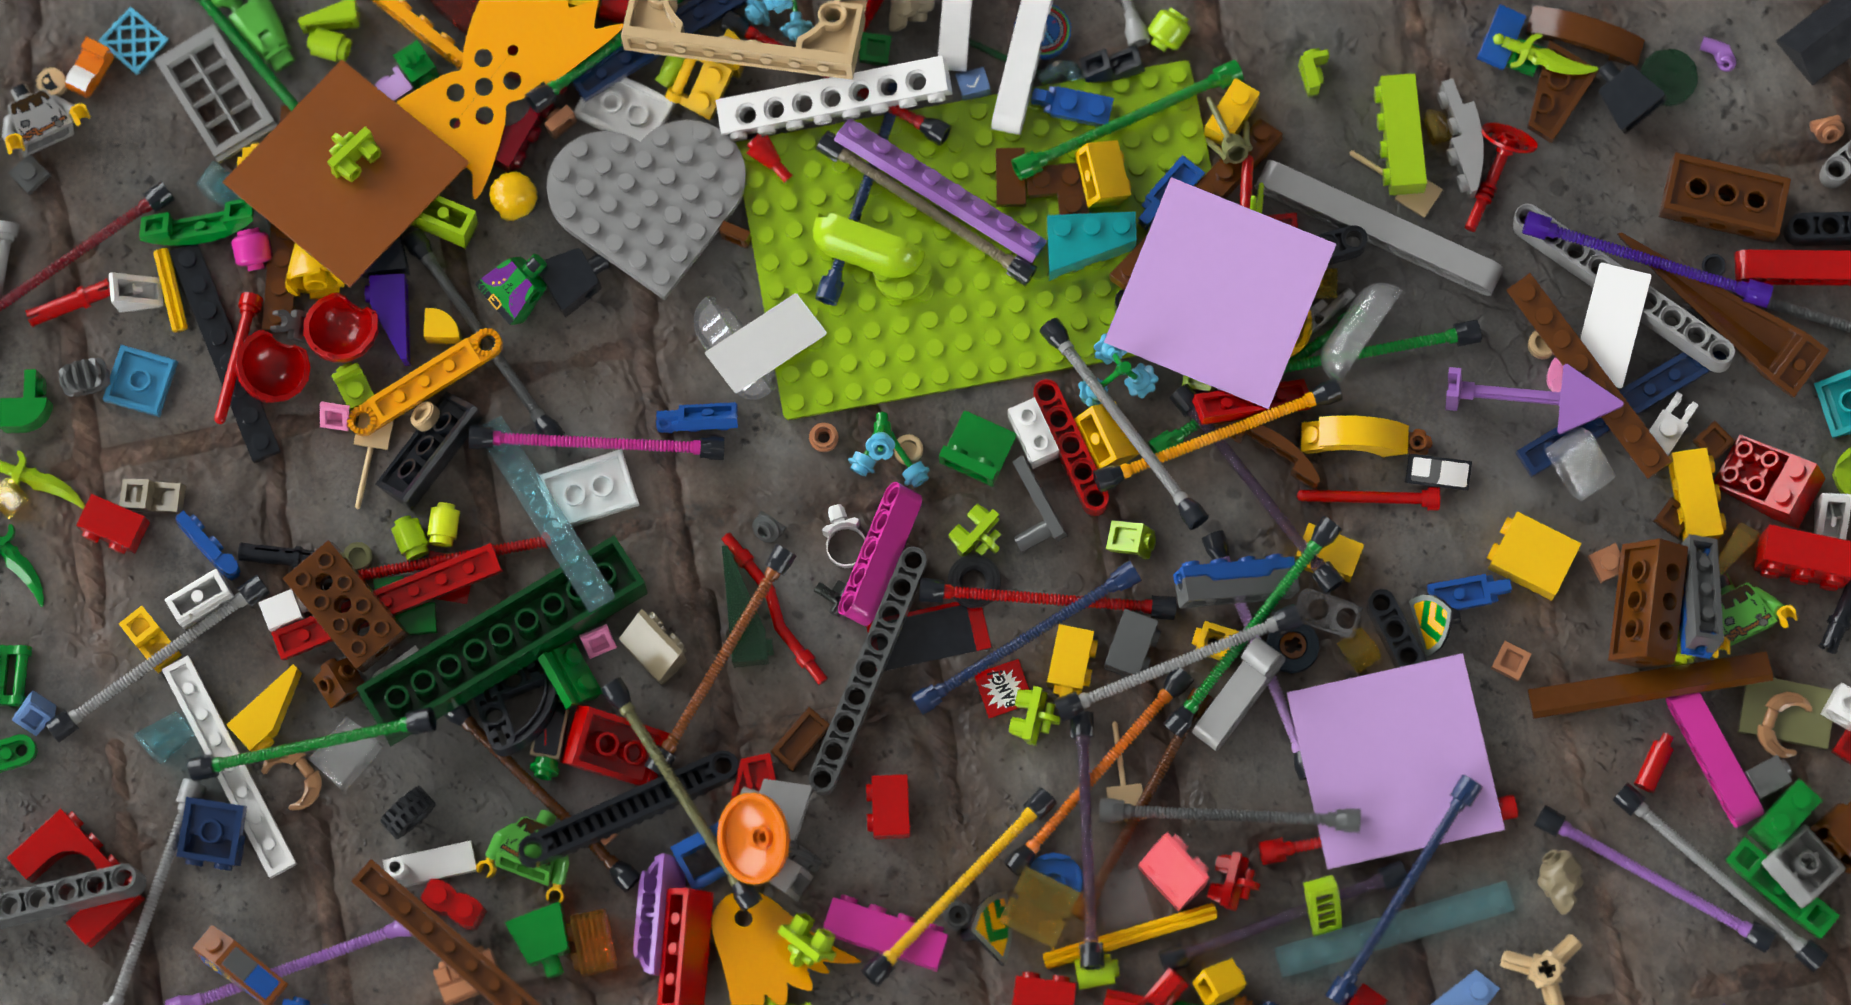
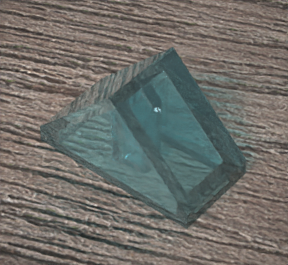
M212 161L196 185L205 197L225 209V202L241 198L222 183L230 173L216 161Z
M176 711L136 732L134 737L153 759L162 764L190 740L195 733Z

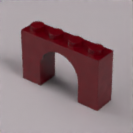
M510 45L507 50L508 54L511 56L516 55L518 47ZM508 72L505 75L521 83V77L518 73ZM569 84L566 87L564 86L559 94L563 95ZM552 103L539 114L529 107L528 112L520 121L504 126L493 165L508 173L514 172L516 167L521 168L527 157L525 152L530 143L534 144L541 133V128L539 127L544 119H547L549 114L554 111L556 105ZM476 117V120H477L480 124H483V125L488 124V123H486V122H484V121H482V120H480L479 118ZM457 119V121L455 122L454 126L452 127L453 129H456L460 126L461 122L459 119Z

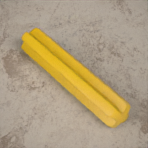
M157 249L153 254L171 328L175 333L187 330L188 325L169 249Z

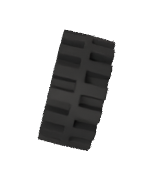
M416 786L394 803L385 812V815L382 816L380 822L396 840L400 839L421 823L433 810L436 803L421 786Z

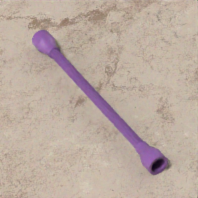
M394 921L387 924L384 929L381 928L380 931L370 932L369 935L359 936L358 938L351 939V941L348 940L347 942L340 943V945L337 944L336 946L329 947V949L326 948L325 950L318 951V953L315 952L314 954L307 955V957H301L300 960L296 959V961H290L289 964L279 965L278 968H271V970L279 977H284V975L287 976V973L298 972L302 968L306 969V967L309 968L313 964H320L324 960H331L335 956L345 955L346 952L356 951L357 948L367 947L368 944L378 943L382 939L412 937L413 935L398 922ZM230 983V985H224L223 988L219 987V989L216 988L212 992L208 991V993L205 992L204 994L178 995L165 1000V1005H207V1003L210 1004L214 1000H221L225 996L229 997V995L232 996V994L240 993V991L243 992V990Z

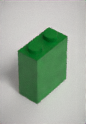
M1799 779L1784 791L1747 834L1767 852L1771 853L1788 839L1822 799Z

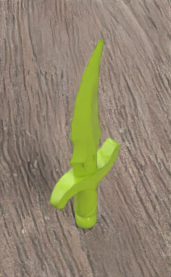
M1499 33L1493 37L1495 44H1502V47L1519 53L1518 61L1511 63V68L1521 66L1528 59L1534 65H1542L1547 70L1569 75H1583L1599 70L1596 66L1585 65L1565 58L1549 48L1534 47L1532 45L1533 42L1541 39L1542 34L1530 36L1525 43L1508 36L1504 38Z
M17 451L19 456L17 466L0 460V473H5L12 477V488L17 495H22L20 489L21 481L30 485L33 490L59 496L84 509L85 504L79 495L65 482L51 474L40 473L36 468H27V459L22 451Z

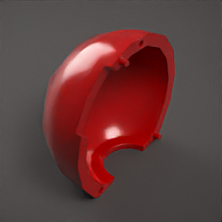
M337 292L331 293L319 299L309 309L303 322L304 337L310 349L319 357L329 362L347 363L362 357L373 346L378 335V315L376 311L368 307L365 309L357 307L344 295Z
M263 329L246 337L238 350L235 365L237 377L242 387L255 399L267 403L284 402L300 393L309 380L311 368L308 353L304 348L295 344L286 345L280 343L273 338V334Z

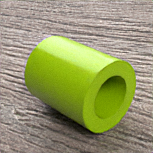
M1105 954V968L1100 970L1080 969V959L1074 960L1079 990L1115 984V977H1120L1117 959H1111L1110 954Z

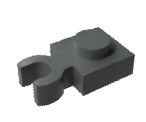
M297 309L291 310L290 315L286 310L273 311L272 315L279 316L282 324L281 326H271L270 330L275 333L288 331L287 339L308 344L304 337L303 322L308 312Z

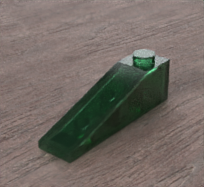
M728 545L722 546L730 634L733 627H736L735 624H738L739 617H742L741 614H744L745 607H747V604H750L751 597ZM755 611L754 617L751 618L752 620L749 621L750 624L747 625L746 630L743 631L744 634L737 641L738 644H735L736 647L731 651L734 668L769 664V656L774 655L773 638H767L765 628L757 611Z

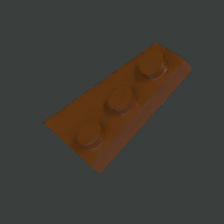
M1549 40L1547 48L1572 61L1590 65ZM1542 66L1527 129L1552 144L1598 74V71L1583 75H1569L1553 72Z

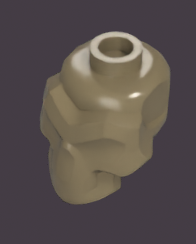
M891 0L889 31L897 32L907 26V21H927L928 12L935 8V0Z
M1552 850L1542 859L1543 863L1540 867V876L1537 881L1546 897L1551 899L1558 912L1565 915L1577 902L1573 893L1584 883L1580 876L1582 874V865L1571 851Z

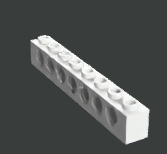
M937 56L855 72L853 80L830 77L717 99L716 106L721 134L728 135L733 141L747 139V134L771 135L776 133L775 129L786 127L787 130H797L803 128L804 123L815 122V125L828 124L832 122V118L843 116V119H854L860 117V112L871 111L872 114H879L889 111L888 107L899 105L900 108H910L916 106L917 101L927 99L929 103L944 101L945 96L953 94L947 60L943 56ZM918 77H925L926 84L924 88L914 90V80ZM889 83H897L896 93L891 96L885 95V87ZM862 88H868V98L864 101H857V92ZM835 93L840 94L841 100L839 104L830 107L828 105L829 97ZM812 99L811 109L807 112H801L800 104L802 101ZM782 104L784 106L783 114L778 118H773V108L776 105ZM749 110H755L756 117L754 121L745 123V113Z

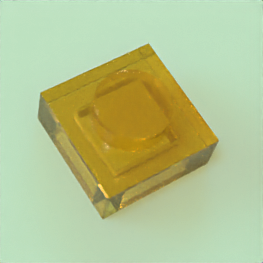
M1338 268L1326 269L1314 299L1338 297Z

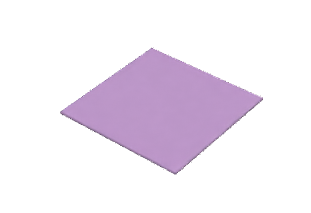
M1171 177L1104 343L1269 409L1336 243Z
M1463 653L1287 692L1314 813H1317V815L1318 813L1321 815L1324 813L1325 815L1328 812H1336V809H1361L1360 833L1335 831V827H1328L1325 824L1317 825L1327 869L1425 848V845L1428 844L1427 842L1430 841L1429 839L1432 838V834L1434 835L1433 832L1436 831L1435 829L1438 828L1437 826L1440 825V821H1442L1448 808H1450V802L1453 799L1450 794L1462 774L1478 782L1483 788L1472 806H1466L1463 811L1458 813L1459 815L1454 819L1453 825L1450 826L1440 844L1505 830Z

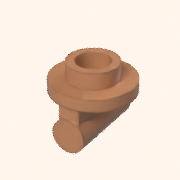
M1839 114L1810 121L1812 133H1815L1818 141L1823 144L1834 143L1844 134L1845 127Z

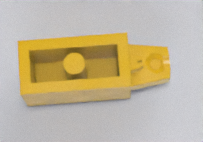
M1059 624L1047 679V687L1054 688L1053 693L1059 694V697L1074 691L1079 695L1082 693L1083 686L1089 687L1093 669L1087 668L1089 657L1095 658L1098 640H1093L1094 631Z

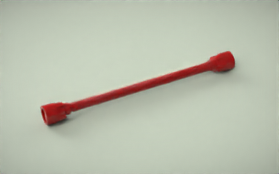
M1514 795L1497 797L1503 821L1518 818ZM1320 837L1310 838V840L1306 839V841L1305 839L1299 840V842L1295 841V843L1291 842V840L1283 842V838L1258 842L1263 865L1287 861L1286 856H1292L1296 852L1322 848Z

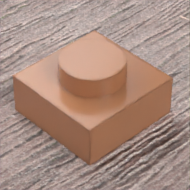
M565 105L562 109L557 108L552 111L547 117L548 121L545 122L549 134L556 140L576 123L577 119L575 113L568 105Z
M1616 543L1587 557L1600 583L1619 575L1621 552Z
M1504 641L1491 669L1518 682L1532 654Z

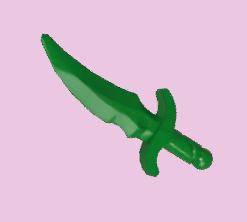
M9 524L7 534L3 537L0 535V554L5 560L6 567L12 570L27 585L38 604L43 607V589L39 577L29 560L20 554L18 547L10 543L15 536V527Z

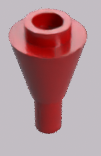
M758 134L747 144L749 150L746 154L768 169H772L784 183L793 176L782 164L781 158L768 134L764 137Z

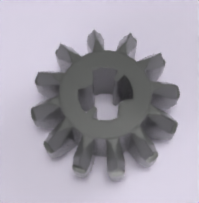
M100 358L73 361V363L66 364L59 370L60 385L64 393L70 397L86 396L102 391L110 385L109 369L105 361Z

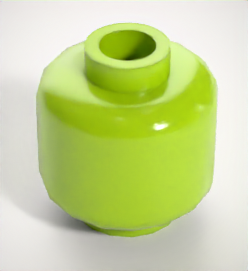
M1171 7L1169 10H1160L1148 27V33L1153 37L1150 43L1164 52L1167 48L1178 50L1190 33L1191 28L1187 24L1190 19Z

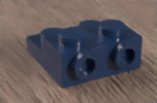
M186 797L176 856L186 858L185 864L203 866L204 861L215 862L214 868L232 871L233 865L241 866L246 836L242 835L247 806Z

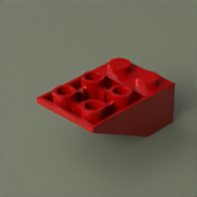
M1739 435L1715 477L1714 484H1718L1721 491L1764 515L1798 529L1826 478L1817 463Z

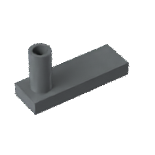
M1021 456L1012 461L1044 519L1014 537L1020 550L1024 552L1051 536L1058 542L1068 537L1027 460Z

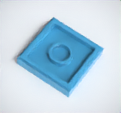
M120 345L109 378L110 385L106 388L103 396L104 402L160 417L178 364L177 360Z

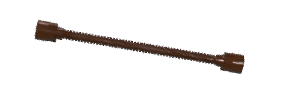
M1197 688L1191 690L1186 700L1192 699L1191 696H1194ZM1209 694L1199 704V709L1194 715L1191 726L1195 725L1198 719L1200 720L1213 702L1214 698ZM1187 732L1182 739L1176 735L1171 739L1172 742L1166 748L1165 755L1160 759L1161 762L1155 768L1154 775L1149 779L1150 782L1144 788L1143 795L1140 796L1139 802L1136 803L1139 807H1147L1149 805L1148 802H1151L1155 795L1154 792L1157 791L1156 789L1160 785L1159 782H1162L1166 775L1165 772L1168 771L1167 769L1171 765L1170 762H1173L1177 755L1176 752L1179 751L1178 749L1182 745L1181 742H1184L1188 735ZM1139 816L1127 819L1128 822L1125 823L1126 825H1124L1122 832H1120L1116 839L1117 842L1112 846L1111 852H1109L1105 859L1106 862L1101 866L1102 869L1099 870L1100 872L1096 876L1097 879H1094L1095 882L1088 887L1086 892H1081L1069 913L1081 921L1091 924L1095 917L1097 909L1101 904L1099 898L1103 889L1102 886H1105L1106 879L1111 875L1112 869H1114L1118 862L1117 859L1120 858L1119 856L1122 855L1123 849H1125L1129 842L1128 839L1133 835L1132 832L1135 831L1134 829L1138 825L1137 822H1140L1139 819L1141 818Z

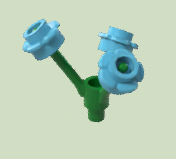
M878 412L876 414L874 433L866 442L864 454L855 451L853 457L848 459L849 463L852 464L850 469L866 477L867 473L875 472L873 469L876 464L875 460L889 459L894 454L893 449L895 448L907 466V469L902 473L906 480L904 484H912L914 488L922 485L929 479L927 474L930 471L928 467L924 466L922 461L915 464L911 462L897 441L894 432L891 431V423L888 421V413Z

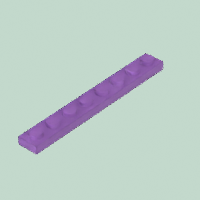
M849 118L837 132L834 141L1030 263H1033L1043 250L1047 240L1036 232L1029 230L1013 220L1012 217L1000 212L986 201L965 190L962 186L939 174L938 171L926 166L912 155L891 144L888 140L881 138L865 128L861 123Z

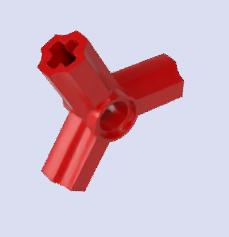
M1169 967L1145 996L1107 989L1103 1005H1144L1147 1002L1155 1005H1173L1190 984Z

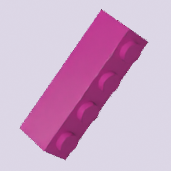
M841 895L840 899L832 898L823 928L836 935L835 939L883 954L886 950H891V947H894V944L899 942V939H902V936L907 931H910V928L915 925L916 919L901 913L896 918L887 915V909L870 904L869 908L857 905V899ZM930 924L906 948V951H903V954L898 959L937 972L949 938L948 934L943 933V927Z

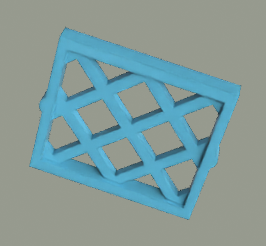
M130 7L117 22L113 23V26L98 42L109 47L116 58L138 75L169 42V39ZM128 16H131V25L121 26V23ZM135 16L144 24L135 25ZM136 29H146V38L136 39ZM150 29L159 37L150 38ZM121 30H131L132 39L122 40ZM114 31H117V40L107 41V38ZM160 41L155 50L150 51V42ZM146 42V51L136 52V43ZM132 43V52L122 53V44ZM118 44V53L109 45ZM136 56H146V59L137 66ZM123 57H132V65Z

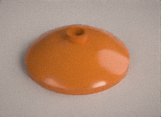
M744 793L732 799L725 807L718 825L717 841L719 853L727 870L741 882L762 884L775 878L785 865L790 847L788 823L778 804L770 797L761 793Z

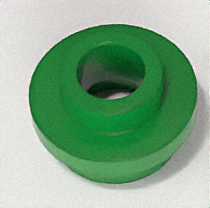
M544 756L535 757L534 762L530 764L529 768L534 772L536 778L550 781L552 777L559 776L560 772L557 768L558 761Z

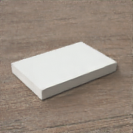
M626 77L587 102H584L581 97L573 112L577 119L602 131L622 133L641 142L651 131L667 123L676 103L669 101L664 95Z
M622 449L537 475L554 529L572 524L573 526L581 525L640 506Z

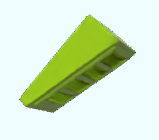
M344 0L298 18V23L304 34H308L311 31L315 32L318 27L331 31L359 28V7L356 0Z
M1330 875L1303 883L1313 936L1342 929L1338 884L1333 876ZM1329 894V897L1316 900L1317 897ZM1327 903H1331V905L1324 906V907H1321V908H1317V906H1320V905H1323V904H1327ZM1332 911L1331 914L1318 917L1319 914ZM1334 919L1333 922L1319 925L1321 922Z

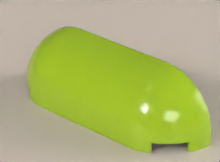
M818 213L814 221V240L823 253L890 278L905 277L916 271L924 260V251L908 247L907 240L843 216L829 213L827 218Z

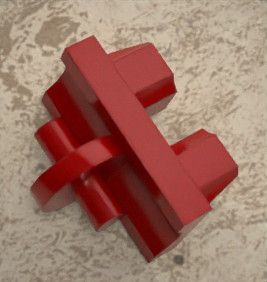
M1234 851L1232 856L1218 855L1215 871L1227 874L1224 885L1214 882L1210 884L1207 894L1208 898L1218 902L1228 910L1237 911L1240 898L1248 900L1250 890L1259 891L1261 884L1253 881L1255 870L1247 869L1250 859L1244 857L1242 853Z

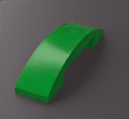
M238 199L225 202L224 211L173 220L169 212L141 217L139 238L143 242L169 246L195 245L215 241L232 235L248 226L254 219V209L244 200Z
M1744 837L1725 860L1727 864L1778 910L1812 935L1822 939L1840 915L1818 897L1804 908L1799 907L1762 865V861L1768 856Z

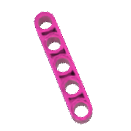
M898 482L891 483L884 492L838 605V612L841 615L863 626L871 624L876 616L922 504V496Z
M1700 692L1667 697L1665 700L1669 711L1732 825L1735 828H1739L1764 815L1759 799Z

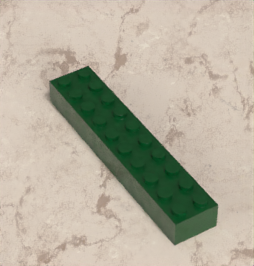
M615 535L378 674L356 689L377 725L400 720V718L406 717V712L431 707L434 710L437 720L538 660V657L544 652H551L553 649L558 648L647 595L645 582ZM400 731L386 734L384 737L391 747L412 735L410 731L405 733Z

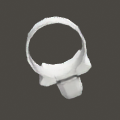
M841 504L829 507L828 511L830 523L833 524L826 525L822 529L823 536L828 538L826 542L827 555L836 566L853 568L855 563L845 565L838 563L828 552L830 539L840 530L849 529L855 531L865 541L864 534L858 529L860 526L859 519H847L844 507Z

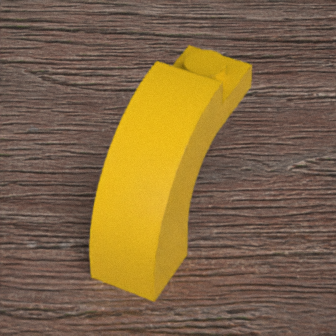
M1368 416L1319 417V421L1302 423L1301 452L1310 454L1335 450H1356L1373 453L1381 457L1408 454L1409 425L1394 420Z

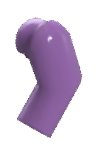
M1704 36L1700 50L1713 54L1720 70L1724 72L1732 71L1736 66V58L1730 45Z

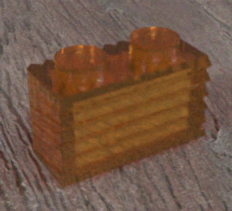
M601 908L570 915L571 923L566 924L569 941H575L577 952L572 953L575 971L580 970L581 975L586 977L619 970L607 909Z

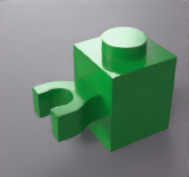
M418 40L393 55L397 65L414 90L439 77L435 65Z

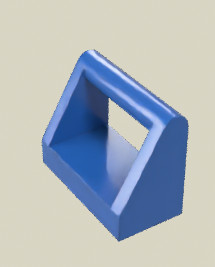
M719 822L709 826V829L712 830L711 832L714 833L713 835L716 838ZM699 832L670 847L691 888L697 890L721 879L727 873L724 872L722 866H718L695 879L692 877L684 858L707 847L708 843H705Z

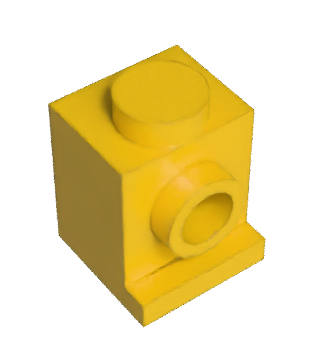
M1204 621L1203 628L1196 627L1191 644L1197 646V651V648L1200 649V647L1204 648L1205 645L1207 646L1210 639L1214 638L1222 641V638H1229L1230 635H1236L1239 631ZM1221 650L1220 653L1217 652L1214 655L1210 654V658L1220 660L1227 653V650Z

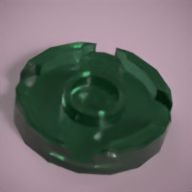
M1678 49L1653 52L1646 58L1640 70L1645 77L1666 94L1668 100L1661 106H1676L1684 103L1692 96L1698 84L1695 62L1686 53Z

